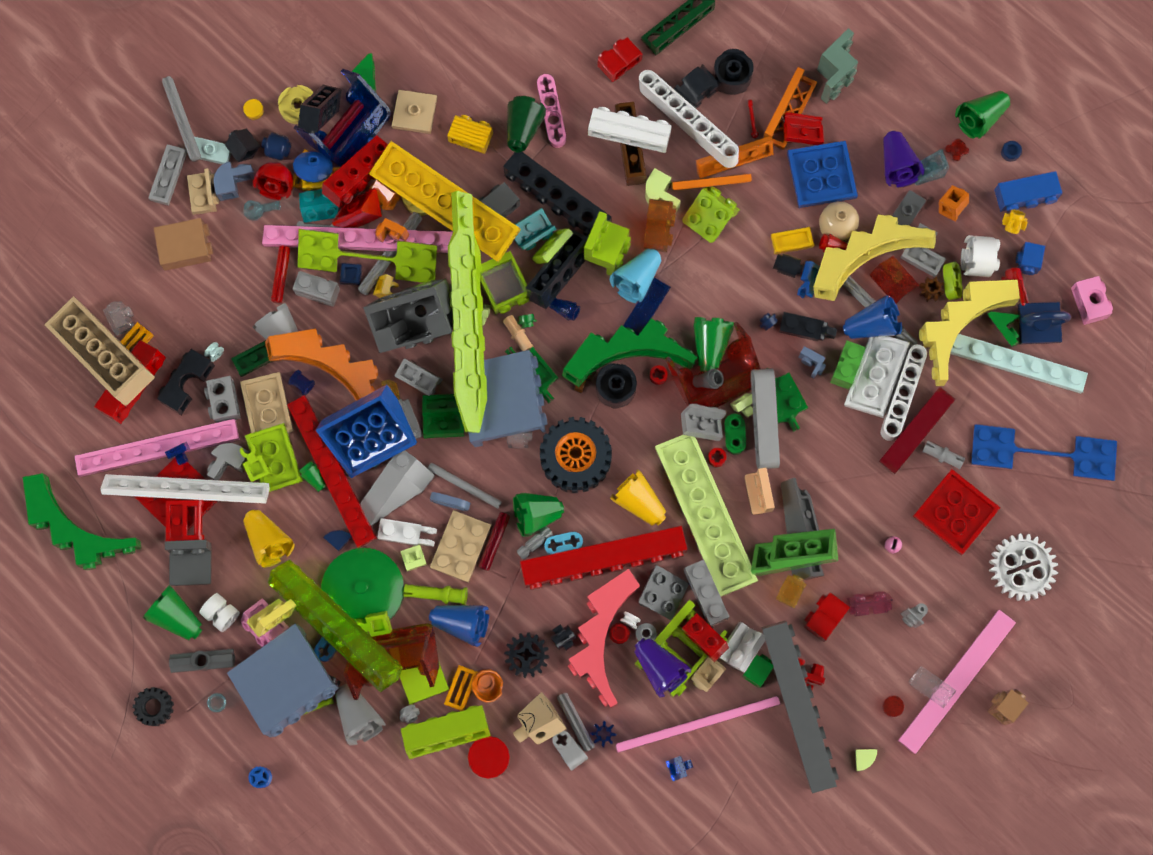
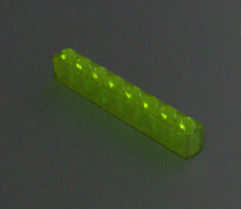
M289 559L270 571L268 584L286 602L292 599L296 604L295 610L379 692H382L399 680L403 668L400 663L391 657L385 648L379 645L368 632H365L353 618L345 613L342 607L337 605L325 591H322L315 584L314 580L309 578L298 565H295Z

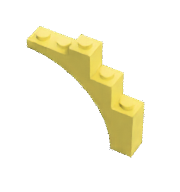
M878 215L872 234L864 231H852L846 250L826 247L813 286L815 298L835 301L840 288L847 278L861 265L881 254L903 248L920 247L934 249L936 243L935 231L928 228L898 225L897 217Z
M1017 280L969 282L966 288L963 289L964 301L947 302L941 310L942 321L925 322L922 329L919 330V339L923 341L925 348H930L929 356L930 360H933L934 365L931 373L936 386H944L948 381L950 353L960 331L972 320L986 312L1016 305L1020 299Z

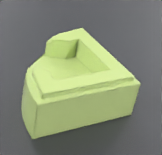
M877 749L855 750L856 771L865 770L873 764L877 756Z

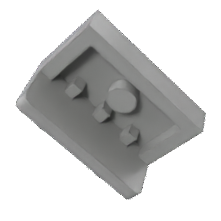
M690 404L681 413L683 435L720 441L723 438L721 419L726 415V411L716 407Z

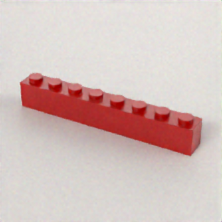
M678 526L520 561L525 587H530V590L542 588V584L550 583L553 586L562 584V580L569 578L571 581L583 579V575L591 574V577L599 576L605 570L611 569V572H618L628 565H631L632 568L640 567L646 561L658 563L664 561L663 558L669 556L672 559L681 558L684 556L683 553H687L688 549L683 528Z

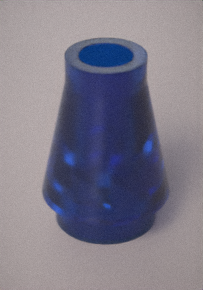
M555 298L549 305L550 309H553L568 321L576 320L580 312V306L572 301Z

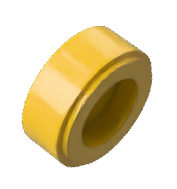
M250 99L244 104L243 111L247 118L257 120L263 115L264 108L259 100Z

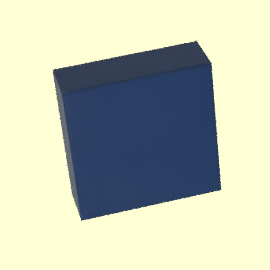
M342 263L340 284L360 286L362 265Z

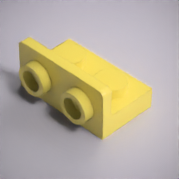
M277 599L249 618L247 624L258 637H261L290 617L296 604L292 599L286 603Z

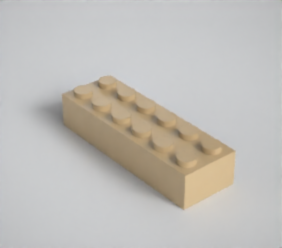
M74 296L44 324L92 375L125 406L155 378Z

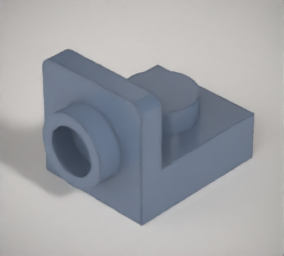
M804 346L798 358L807 366H815L811 378L814 379L816 374L821 376L826 366L823 364L825 357Z

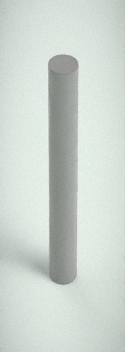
M430 463L428 466V470L495 508L499 509L502 502L439 466Z

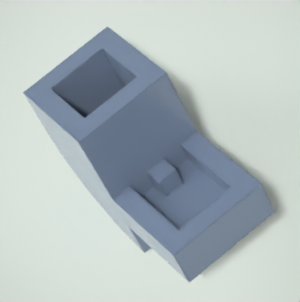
M229 161L217 169L214 175V186L220 201L239 198L237 183L254 179L255 172L252 166L240 164L233 168Z

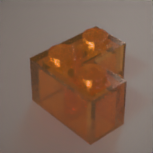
M649 199L644 239L645 250L655 249L667 252L668 246H672L673 234L669 233L670 227L675 225L676 209L673 208V201Z

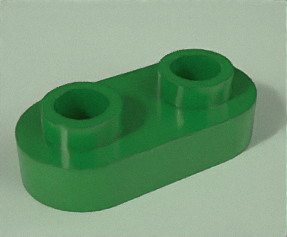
M730 414L724 422L725 447L730 454L738 455L746 447L745 420L739 414ZM736 420L739 425L735 427L731 422ZM734 440L739 441L740 445L734 446L732 442Z

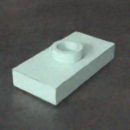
M194 137L201 154V160L222 165L229 162L231 153L224 143Z

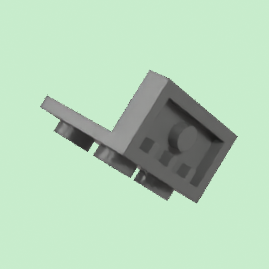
M207 540L165 541V550L170 553L169 584L171 586L211 584L212 543Z

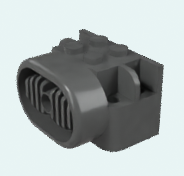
M446 278L431 280L408 287L401 292L381 297L363 307L379 353L404 346L405 349L417 346L419 342L427 344L433 342L434 338L452 333L451 284L447 282Z

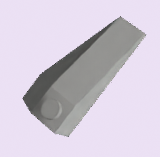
M405 450L393 456L360 503L371 526L416 495L422 493L435 477L430 470Z

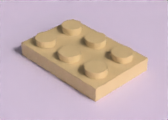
M280 372L240 381L251 433L285 423L287 432L294 431Z
M453 510L430 568L469 583L492 526Z

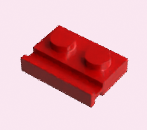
M786 112L783 115L785 119L784 141L810 145H822L824 143L823 117Z

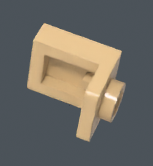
M708 657L691 677V680L694 681L693 683L698 689L707 692L726 668L718 661L714 663Z

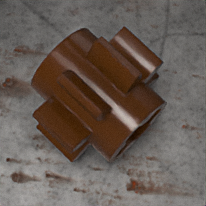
M926 277L925 283L919 285L923 289L919 295L924 296L926 302L929 299H933L936 302L938 295L942 296L944 294V291L941 290L944 283H940L937 277L931 280L929 277Z

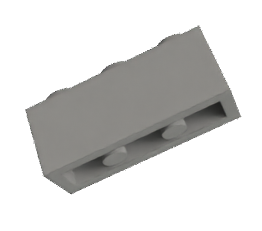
M701 560L685 567L684 573L706 622L712 627L728 620L729 614L705 561Z

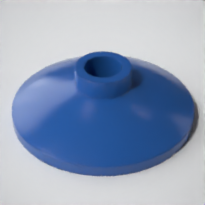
M309 151L301 153L295 158L293 170L302 180L321 182L330 177L333 171V164L326 155Z

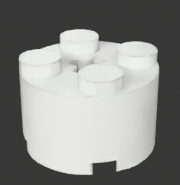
M968 235L964 243H967L966 249H962L961 269L966 271L963 274L967 276L990 277L994 271H998L1000 266V260L997 259L1000 240L994 237Z

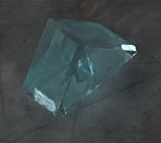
M942 149L921 160L925 172L923 176L922 174L918 176V181L915 184L921 185L943 178L946 175L949 165Z

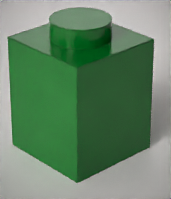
M756 654L745 673H743L742 678L760 688L773 669L771 659L764 654L760 656Z

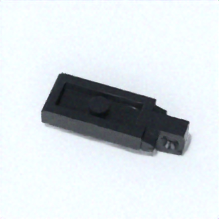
M784 312L779 332L818 342V340L824 341V337L834 339L837 329L827 326L828 323L822 320Z

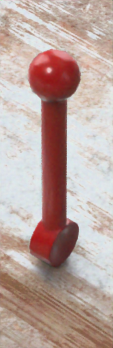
M750 99L748 100V107L752 125L751 136L756 139L759 133L756 131L753 102Z

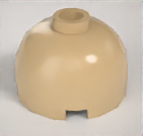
M836 201L830 203L823 209L820 215V231L822 234H832L842 241L849 240L852 231H857L859 227L857 210L846 202Z

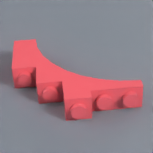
M629 569L587 596L589 602L586 605L592 613L596 612L598 615L578 627L580 633L577 636L582 644L585 645L587 643L588 647L569 659L570 665H568L574 677L578 675L582 678L588 674L589 677L586 680L592 689H598L601 694L598 698L604 707L608 705L610 709L617 705L618 702L609 687L605 673L604 645L609 626L616 612L631 595L640 589L639 583Z

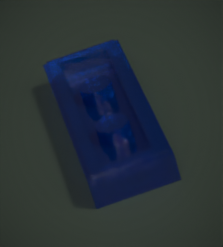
M654 277L644 299L641 302L638 301L623 326L631 328L638 336L649 320L653 318L671 287Z

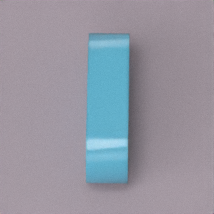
M577 532L551 536L544 543L545 551L550 555L581 548L583 538ZM572 536L580 540V542H577L576 547H573L572 544L565 545V542L571 541ZM551 541H555L556 544H563L556 548L557 551L548 548L551 545Z

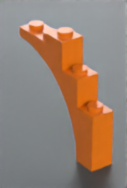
M316 329L268 336L265 341L269 361H297L318 367L341 382L356 401L375 391L374 387L370 386L378 377V369L373 364V360L349 363L350 353L345 349L344 344L321 348L322 338L320 334H317Z

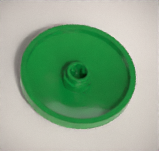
M371 548L351 549L336 557L326 569L321 583L322 601L329 615L337 623L351 630H362V627L359 625L353 626V622L356 619H364L366 621L365 617L368 614L387 611L389 620L396 615L404 598L403 576L396 563L383 552Z

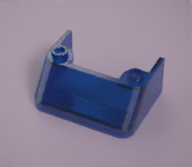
M346 69L340 71L352 84L347 90L346 100L350 105L355 100H359L364 107L331 149H328L322 142L327 136L324 131L319 130L316 133H307L304 129L298 128L297 125L294 126V129L313 149L325 155L339 167L344 165L368 143V138H374L391 115L390 108L361 75Z

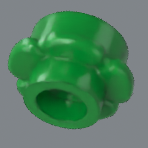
M534 314L518 316V324L522 325V328L533 327V323L537 322Z

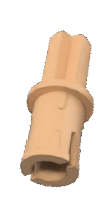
M507 316L503 323L511 333V339H515L522 351L534 347L526 336L525 329L520 327L514 316Z

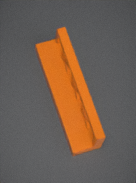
M797 67L763 137L770 136L773 145L783 150L788 141H783L782 143L773 139L775 133L780 131L784 133L783 115L786 112L802 114L817 85V81L803 76L805 70ZM801 81L811 85L809 91L800 92L799 84ZM799 98L802 104L801 107L792 109L791 100Z

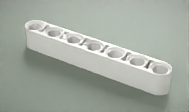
M644 70L640 73L639 88L646 98L724 167L733 168L738 164L739 148L730 138L655 72Z

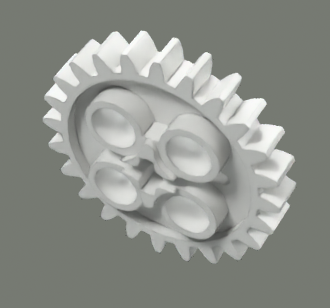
M1018 534L1017 540L1011 535L1009 542L1004 539L1002 540L1003 546L999 544L996 546L999 552L991 553L996 559L989 561L990 564L994 565L989 571L995 572V576L991 580H998L995 587L1002 586V594L1008 591V598L1016 595L1017 601H1020L1022 596H1024L1025 601H1029L1030 595L1035 600L1038 599V593L1043 596L1046 594L1044 589L1050 590L1052 588L1049 583L1056 582L1051 576L1058 574L1057 571L1053 570L1054 567L1058 566V563L1052 562L1056 555H1049L1052 548L1045 549V541L1039 544L1038 537L1031 540L1030 534H1027L1023 539L1022 534ZM1026 549L1032 551L1033 559H1028L1025 556ZM1007 556L1013 558V566H1009L1006 563ZM1037 560L1040 561V564L1031 566L1026 570L1022 569L1009 575L1006 573L1021 565L1024 566ZM1034 569H1038L1041 572L1040 579L1034 577ZM1014 576H1019L1022 579L1021 586L1014 583Z

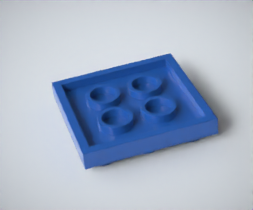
M846 141L787 151L798 208L856 199L858 197Z

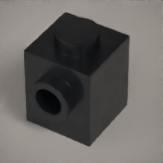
M247 128L232 131L225 143L227 149L238 162L253 159L260 148V144Z

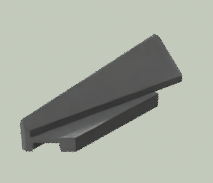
M796 478L782 482L781 490L787 534L818 531L819 527L810 494L806 489H799ZM821 565L791 570L793 582L824 576Z

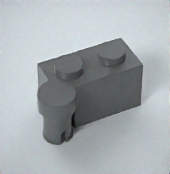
M505 182L494 186L490 194L485 198L481 197L478 199L504 218L520 206V199Z

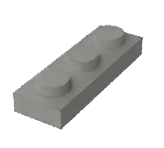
M167 144L148 197L150 201L169 206L187 155L186 149Z

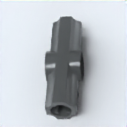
M234 649L171 654L169 667L171 673L235 667ZM201 656H206V664L200 667L198 659Z

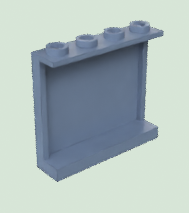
M529 350L484 360V370L487 379V402L480 433L468 432L470 443L474 447L483 446V441L538 429L543 433L546 432L545 425L548 422L546 414L542 412L544 398L539 393L541 379L536 374L538 360Z
M297 624L292 625L227 672L261 732L268 737L280 735L285 727L298 722L301 719L300 716L316 709L318 703L331 698L335 691L339 689V686L333 683L305 637L307 634L304 629Z

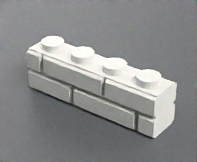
M599 107L598 109L593 108L588 127V136L666 153L672 125H668V122L664 120H657L655 122L650 121L646 116L639 115L633 117L624 111L615 113L606 107Z

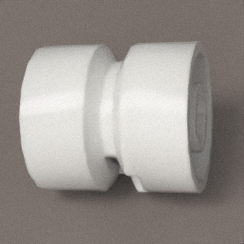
M216 593L202 606L200 614L208 621L213 620V625L219 631L224 632L235 622L240 612L231 604L226 605L227 601Z

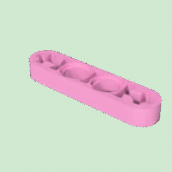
M543 74L537 80V88L540 102L546 108L544 122L548 141L552 147L560 148L566 142V133L555 81L551 75ZM543 81H547V83H549V92L545 91ZM546 98H553L555 104L547 106L544 101ZM550 116H557L559 121L556 124H550L548 118ZM556 129L558 136L561 137L558 142H556V139H553L555 137L554 130Z

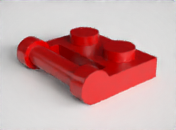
M204 500L166 501V541L204 540V535H202V507H204ZM188 507H194V535H188Z

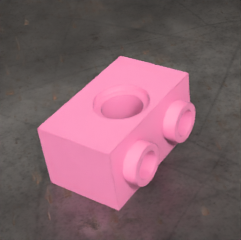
M1099 276L1076 282L1071 287L1084 325L1107 319L1112 314V303L1110 300H1107L1105 294L1106 287ZM1090 297L1096 298L1097 304L1092 303Z

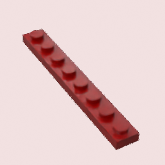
M304 395L287 404L357 548L377 539L339 461L316 432L320 422L307 396Z

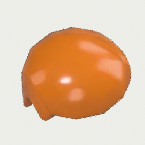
M491 669L480 670L472 679V692L478 700L485 703L494 702L502 695L503 680L496 671Z

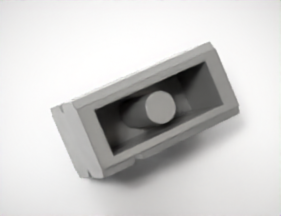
M299 271L293 291L297 296L334 307L340 287L336 282L327 281V279Z

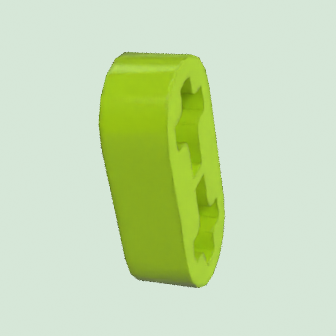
M957 262L947 263L943 266L945 295L949 300L959 299L963 293L961 269Z

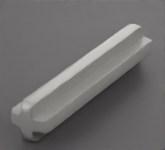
M563 693L559 695L557 699L584 751L587 752L593 749L594 744L568 694Z

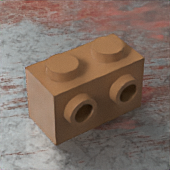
M1012 689L1003 690L991 700L993 705L987 712L1003 725L1014 723L1029 703L1025 700V695L1016 689L1014 691Z

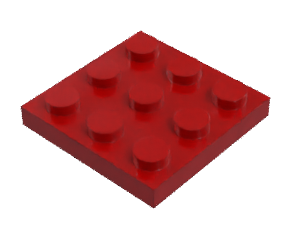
M180 454L156 476L206 480ZM135 496L165 527L166 501L194 500ZM204 500L202 517L218 501ZM188 507L189 531L194 526V507Z
M951 469L913 517L962 556L999 511L1000 507Z

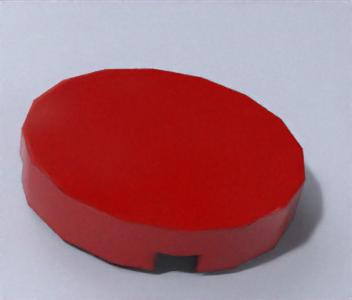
M492 736L476 740L468 753V762L472 771L479 777L487 779L496 778L503 774L510 761L509 749L505 743L499 738Z

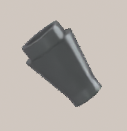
M711 369L698 376H694L693 385L696 388L717 389L723 384V374L719 370Z

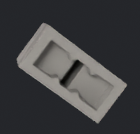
M226 376L206 381L207 387L204 388L206 399H210L211 407H208L210 419H213L216 423L231 419H241L235 383L232 377ZM224 387V392L216 395L217 388ZM228 406L226 413L219 414L221 407Z

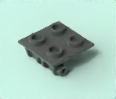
M655 565L638 603L672 620L689 583Z

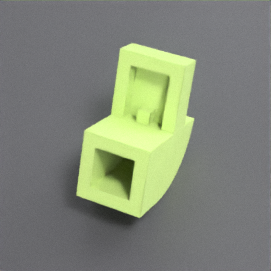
M655 168L646 182V201L654 210L660 204L664 210L676 213L680 207L681 200L666 192L671 185V177Z

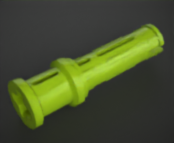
M405 584L404 597L441 600L444 604L451 602L466 605L467 587L457 589L447 585L444 588L409 584Z

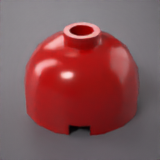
M278 162L266 163L259 167L253 179V187H257L260 190L259 194L269 199L281 200L285 196L287 199L293 190L294 179L291 171Z

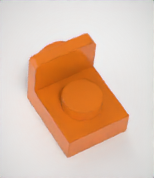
M387 218L382 223H379L376 228V237L382 243L387 235L395 240L402 239L404 241L410 235L405 227Z

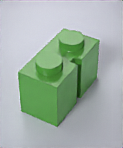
M847 340L830 383L849 390L855 379L866 347Z

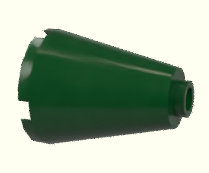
M516 96L512 101L508 102L507 146L513 152L525 151L546 116V108L541 102L539 105L535 102V98L529 96Z

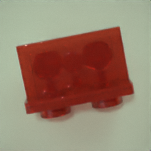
M894 255L880 263L870 273V277L888 298H893L896 304L919 286Z

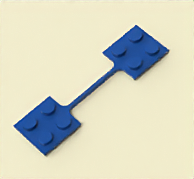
M974 424L972 465L1013 469V455L1015 452L1033 453L1073 459V476L1115 481L1117 441L1076 436L1075 451L1072 454L1018 448L1014 443L1015 429Z

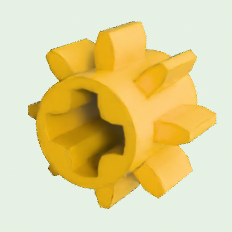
M1012 209L1010 214H1004L1002 225H1006V231L1019 234L1020 229L1025 231L1028 219L1025 218L1026 214L1024 212Z

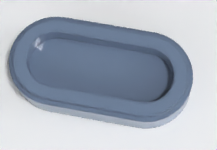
M432 492L430 496V501L461 511H469L471 505L468 501L441 493Z

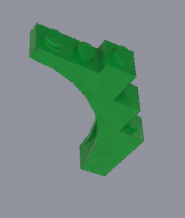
M651 318L638 336L631 328H625L622 325L608 343L602 336L591 332L564 367L562 376L579 387L592 373L616 360L629 357H654L677 363L691 370L697 357L691 350L684 349L678 345L677 341L673 338H667L666 333L668 329L665 325Z
M41 473L22 477L28 524L36 528V530L48 529L50 525L52 545L60 550L72 549L73 545L76 566L83 568V570L96 569V565L102 564L101 556L103 558L115 557L116 553L123 552L124 555L136 553L137 549H142L141 541L137 538H104L80 529L59 507L52 492L48 476Z

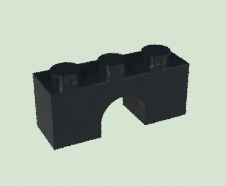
M190 349L189 352L182 356L179 367L170 374V380L167 385L162 386L159 390L157 400L182 416L192 401L189 394L184 392L185 382L190 378H197L205 382L215 365L208 358Z

